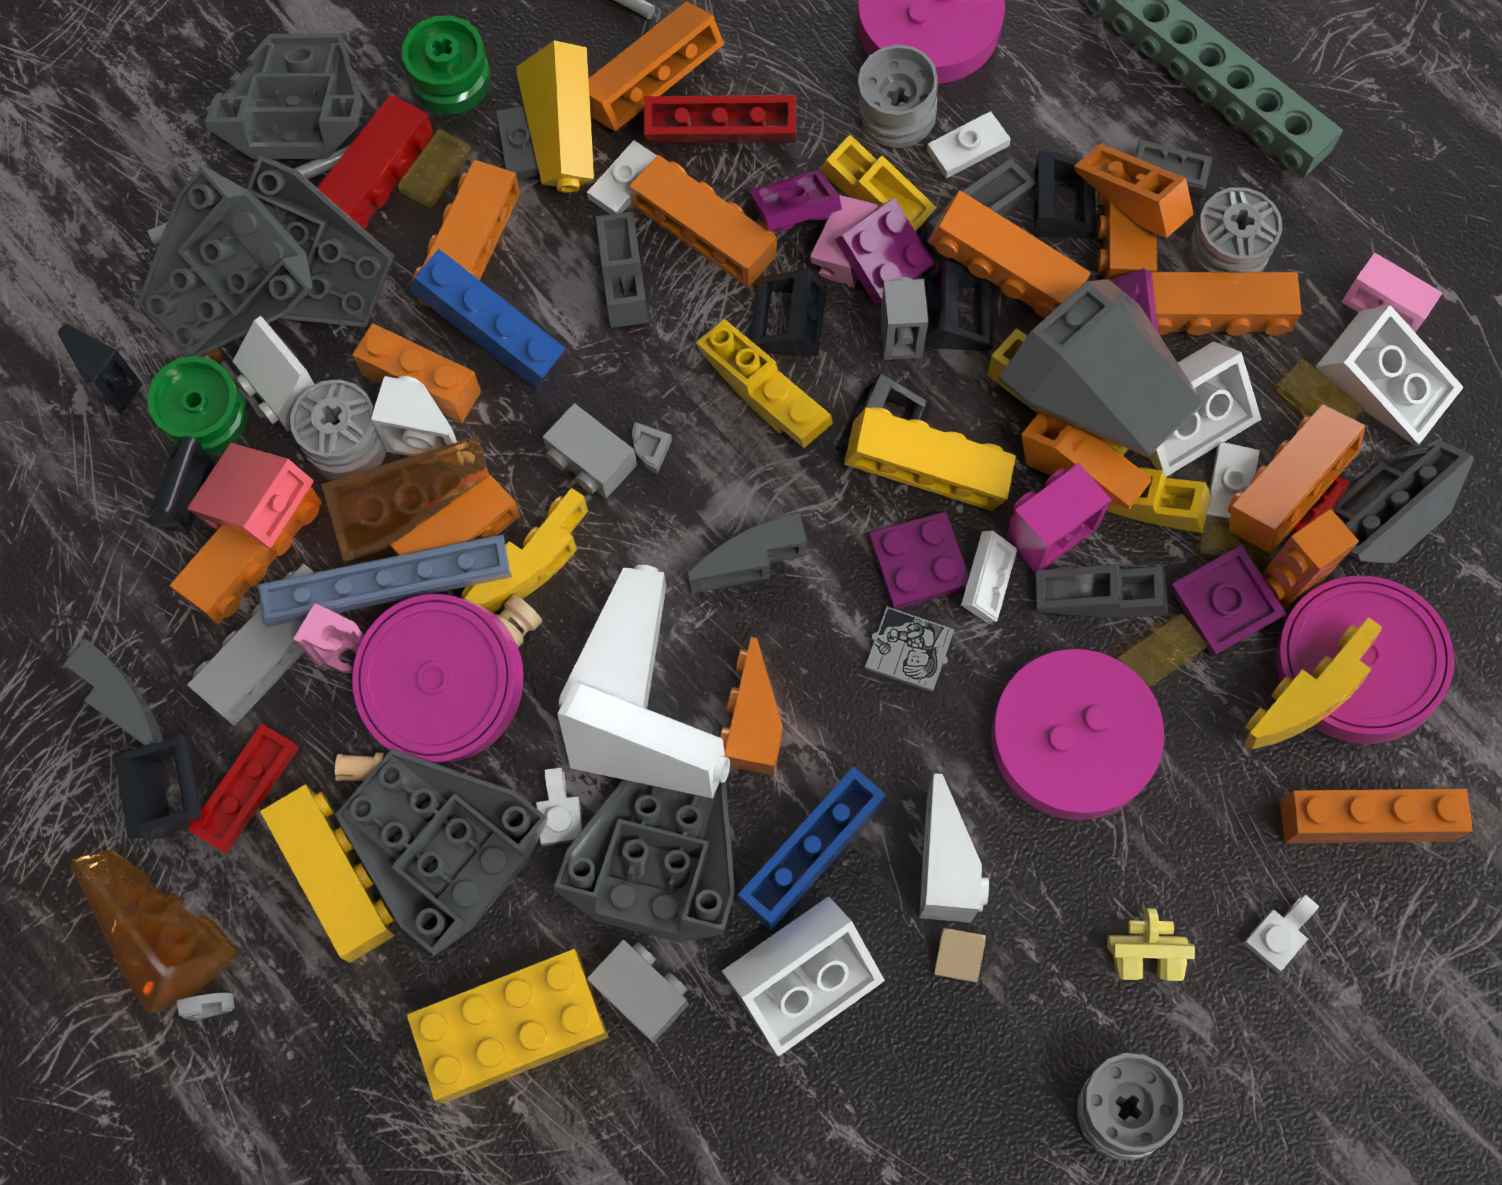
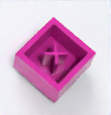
M1079 463L1069 471H1066L1064 468L1058 470L1046 481L1045 485L1047 487L1036 495L1033 491L1028 492L1014 505L1015 511L1009 520L1010 526L1005 539L1017 548L1019 556L1035 574L1036 570L1045 569L1096 531L1111 502L1109 496Z

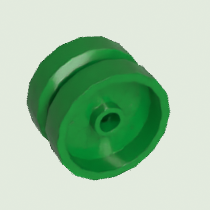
M451 15L434 16L421 21L408 32L402 44V60L418 102L428 110L444 115L460 114L470 110L485 98L490 87L491 72L486 59L483 41L474 26L464 19Z
M199 356L178 358L163 366L151 381L147 394L148 411L156 425L173 445H176L183 436H188L196 439L208 455H214L226 450L230 443L235 444L244 433L248 420L247 401L227 370L214 360Z

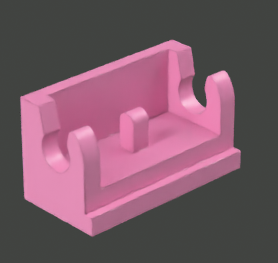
M839 195L842 210L833 212L829 216L810 259L813 264L821 266L818 273L820 276L855 288L859 278L834 239L876 210L878 205Z
M1374 253L1341 302L1358 313L1361 310L1391 305L1416 333L1442 295V292Z
M314 603L293 639L314 664L321 666L323 663L342 673H352L353 668L348 663L341 662L340 656L346 650H352L356 654L364 634L355 622Z

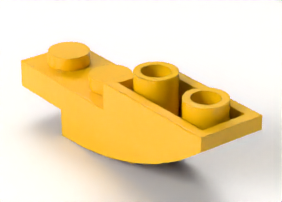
M727 320L721 321L696 342L698 349L723 379L779 434L784 431L805 448L833 424L830 413L779 372L776 361Z
M573 488L564 497L559 496L550 506L548 518L541 527H534L528 533L523 543V549H520L510 541L506 544L512 577L466 586L460 598L475 602L494 614L504 609V603L513 594L523 599L547 582L577 551L573 536L570 534L588 512L585 497Z
M1369 617L1359 629L1352 624L1338 641L1337 645L1342 650L1334 659L1326 656L1313 671L1312 675L1302 669L1294 680L1286 676L1271 695L1276 702L1267 712L1260 708L1245 726L1250 733L1244 745L1252 750L1278 743L1305 731L1333 713L1353 695L1370 673L1371 668L1361 662L1360 659L1375 642L1383 627Z

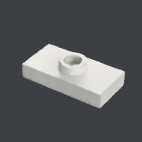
M990 111L928 143L927 152L947 179L1007 148L1010 145L1011 139Z
M633 140L587 191L588 199L609 214L623 213L631 204L629 185L657 155Z
M1220 441L1216 451L1209 488L1212 498L1206 519L1230 523L1229 504L1237 492H1245L1251 485L1252 478L1256 473L1260 450Z
M983 531L981 533L961 606L985 622H997L1017 552L1015 546L994 531Z

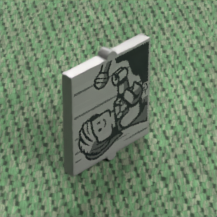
M886 607L878 632L872 634L871 639L874 643L865 665V670L933 693L941 667L947 665L948 658L946 653L955 629Z

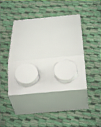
M1391 305L1361 310L1316 366L1318 371L1339 394L1413 445L1421 443L1463 388Z
M933 774L926 800L919 918L971 923L977 912H982L983 905H987L989 879L981 878L982 864L943 774Z

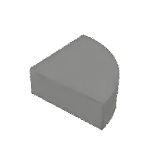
M635 422L632 431L635 454L644 467L658 474L672 442V435Z
M231 993L205 994L177 1000L179 1016L191 1021H198L232 1012V1009H235L233 994Z

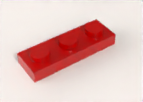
M260 724L203 807V818L193 823L188 831L223 853L228 854L299 747L282 735Z

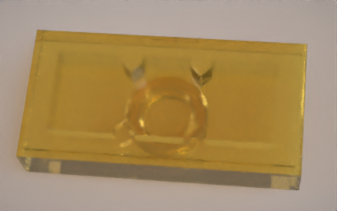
M438 129L399 182L398 188L400 192L432 208L472 153L470 144Z
M1302 359L1274 389L1306 416L1312 417L1322 404L1354 420L1365 409L1305 359Z
M1207 516L1202 533L1199 532L1197 558L1215 560L1242 544L1255 566L1267 567L1283 548V541L1270 554L1229 531L1230 519Z
M1182 613L1123 653L1117 660L1136 672L1150 688L1203 652L1208 645Z

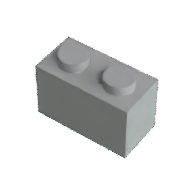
M900 277L884 282L880 313L884 360L922 358L928 327L924 279L913 280L908 277Z
M575 403L543 436L547 450L545 455L548 460L560 470L567 468L576 475L575 479L578 484L587 492L593 494L597 491L606 499L637 466L634 449Z
M623 939L592 972L587 980L654 1044L689 1006L687 999L683 996L688 989L670 972L664 977L661 976L651 966L656 959L639 942L631 947Z

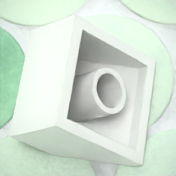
M259 316L253 321L233 359V363L241 374L235 379L249 397L257 394L263 401L258 407L272 425L279 421L286 431L289 432L291 430L290 414L296 400L307 388L315 384L307 370L262 316Z
M384 376L371 421L387 452L463 467L465 459L454 432L425 385L409 376H399L398 379Z

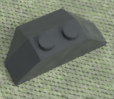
M1438 440L1429 443L1428 448L1410 450L1381 461L1349 489L1333 508V512L1359 540L1348 555L1359 561L1396 563L1451 514L1474 461L1473 454Z

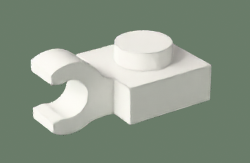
M562 768L545 770V779L549 800L536 802L537 810L548 818L540 835V842L542 846L571 843L583 830L580 798H567L565 773L562 772Z
M1304 895L1296 900L1283 917L1273 909L1243 944L1276 973H1279L1308 940L1298 930L1315 913L1319 906L1307 895Z

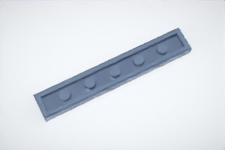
M503 535L267 582L258 584L263 623L267 627L305 620L314 603L339 613L510 578L512 575L505 538Z

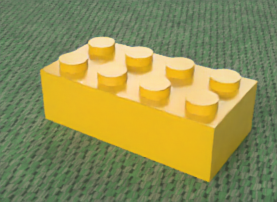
M575 949L407 1014L434 1101L445 1104L609 1038L590 982L587 980L588 977L581 957Z

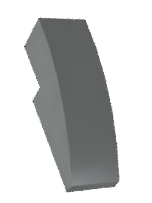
M1009 159L962 192L1006 218L1033 191L1037 182L1012 159ZM942 212L928 221L922 241L944 262L946 260L953 262L954 258L941 255L935 246L927 242L943 214Z
M633 211L596 216L610 326L614 328L649 323Z
M800 512L752 527L726 541L705 556L688 572L691 594L770 579V563L806 556L807 541Z
M1118 564L1036 570L1038 612L1099 617L1168 615L1167 580L1162 566L1120 569Z
M85 638L63 664L94 687L84 701L145 746L162 742L163 739L158 724L148 703L136 685L116 663Z

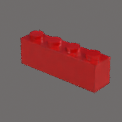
M390 94L321 182L318 189L363 229H366L371 216L378 208L386 204L391 190L399 180L404 179L408 175L412 163L418 155L426 151L431 145L434 132L428 114Z
M796 95L644 96V135L649 144L797 143Z

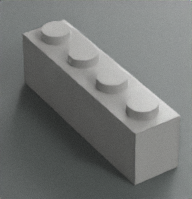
M303 563L297 571H291L283 579L312 574L314 572ZM259 603L253 610L251 619L240 630H236L227 636L222 644V649L211 660L203 662L195 670L193 679L187 685L235 726L304 653L293 639L304 620L267 627L263 623L261 603Z

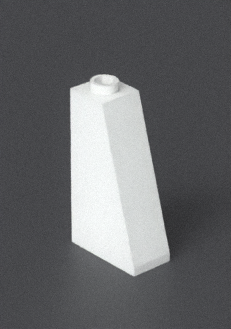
M636 565L634 569L623 568L560 695V708L573 682L647 709L666 591L664 572H658L657 568L648 565Z
M573 682L557 713L571 769L713 798L719 782L724 783L727 779L730 759L725 757L722 738L589 686Z

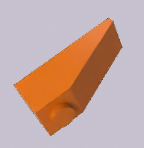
M1099 144L1074 166L1075 171L1138 226L1167 238L1194 215L1186 178L1114 148Z

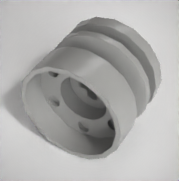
M897 44L883 47L874 52L861 66L858 78L860 119L864 131L877 143L894 148L912 146L926 138L934 127L937 115L938 76L935 64L926 53L913 46Z
M1230 187L1215 193L1205 203L1186 248L1187 263L1191 271L1263 272L1283 230L1282 218L1277 207L1264 194L1249 188Z
M340 379L322 381L307 388L296 400L290 414L291 431L313 469L325 479L338 483L357 482L371 475L382 464L387 452L371 421L374 406L367 393L356 384Z
M1124 1053L1107 1059L1087 1079L1077 1098V1121L1083 1136L1096 1151L1113 1160L1134 1161L1150 1155L1176 1133L1183 1116V1096L1175 1077L1162 1063L1144 1054ZM1127 1101L1133 1106L1130 1110L1132 1116L1123 1120L1118 1116L1121 1109L1119 1105Z

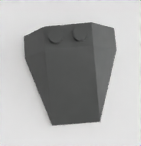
M269 34L247 59L248 67L243 73L235 72L230 78L231 86L224 95L218 92L212 99L205 120L208 130L252 159H258L259 155L272 160L327 159L358 128L363 107L362 98L350 65L342 34Z

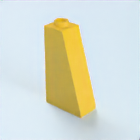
M554 40L516 66L517 77L542 185L557 187L559 192L570 193L578 191L580 186L594 179L587 48Z

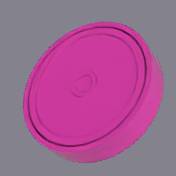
M858 0V34L869 56L883 47L897 44L915 47L926 53L935 64L938 84L948 83L975 72L991 57L1001 35L1005 0Z
M1374 576L1338 578L1310 591L1295 605L1289 614L1276 649V671L1280 684L1286 676L1294 680L1302 669L1312 675L1313 671L1326 656L1334 659L1342 650L1337 645L1338 641L1352 624L1359 629L1369 617L1383 627L1375 642L1360 659L1361 662L1371 668L1364 683L1333 713L1312 726L1333 738L1360 744L1392 741L1411 733L1421 726L1445 697L1454 671V650L1450 634L1435 609L1424 598L1406 586Z
M426 594L411 597L397 603L385 611L370 626L355 656L352 685L355 703L362 721L370 733L389 750L394 749L428 762H451L476 755L492 745L505 732L519 707L524 675L518 646L508 628L496 615L485 607L463 598L445 594Z
M1067 649L1051 652L1034 659L1019 670L1010 680L1003 691L993 716L991 729L992 749L1003 778L1010 788L1026 803L1055 817L1087 820L1099 818L1121 809L1131 802L1147 785L1154 775L1162 756L1164 725L1160 708L1153 693L1141 677L1119 660L1099 652Z

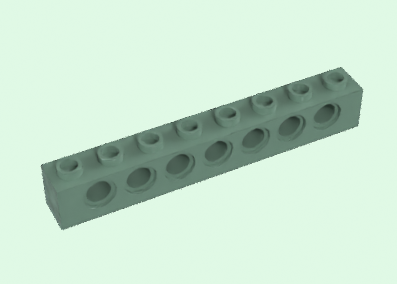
M1081 0L1092 13L1098 14L1111 24L1118 34L1126 36L1146 56L1153 58L1165 67L1172 77L1185 83L1196 92L1201 100L1210 103L1230 123L1240 127L1253 138L1256 144L1269 150L1281 160L1286 168L1295 171L1302 178H1305L1333 151L1343 129L1180 1Z

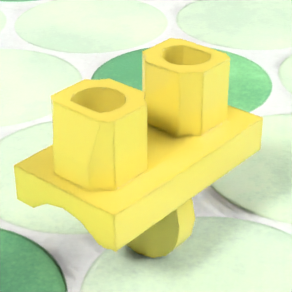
M1145 908L1143 921H1128V932L1143 934V936L1107 935V948L1114 956L1116 974L1122 980L1143 979V958H1157V976L1160 979L1183 981L1187 959H1195V945L1188 944L1186 937L1159 936V934H1173L1174 923L1173 921H1159L1156 908Z

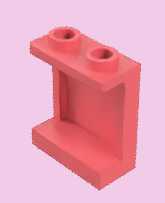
M230 443L187 509L211 528L218 530L221 525L245 532L260 545L271 548L314 480L287 458Z

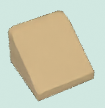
M943 928L940 932L934 975L977 983L986 936Z

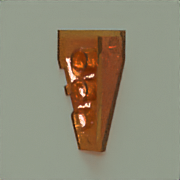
M479 437L469 438L321 484L343 561L347 562L385 550L488 478L490 473Z
M112 849L73 859L71 867L126 983L149 1014L177 1005V1000L193 997L236 959L238 950L214 921L205 915L200 918L194 916L182 907L183 899L174 893L166 896L150 884L149 875Z

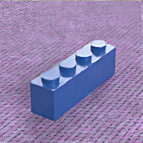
M440 249L434 253L413 280L410 292L534 389L566 349Z
M853 767L738 894L739 903L769 931H772L883 807L886 794Z

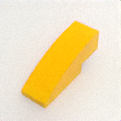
M851 135L838 146L819 168L835 186L850 198L877 204L878 207L895 198L915 232L937 208L883 156L878 160L875 159Z
M1139 468L1151 477V482L1130 509L1110 502L1106 510L1150 524L1202 533L1212 497L1206 482L1166 478L1163 470Z

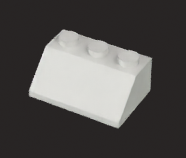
M1212 342L1178 362L1204 403L1197 412L1148 456L1155 468L1163 470L1166 477L1217 447L1220 441H1227L1261 420L1242 352Z
M829 896L722 970L738 999L778 1057L885 981L853 922Z

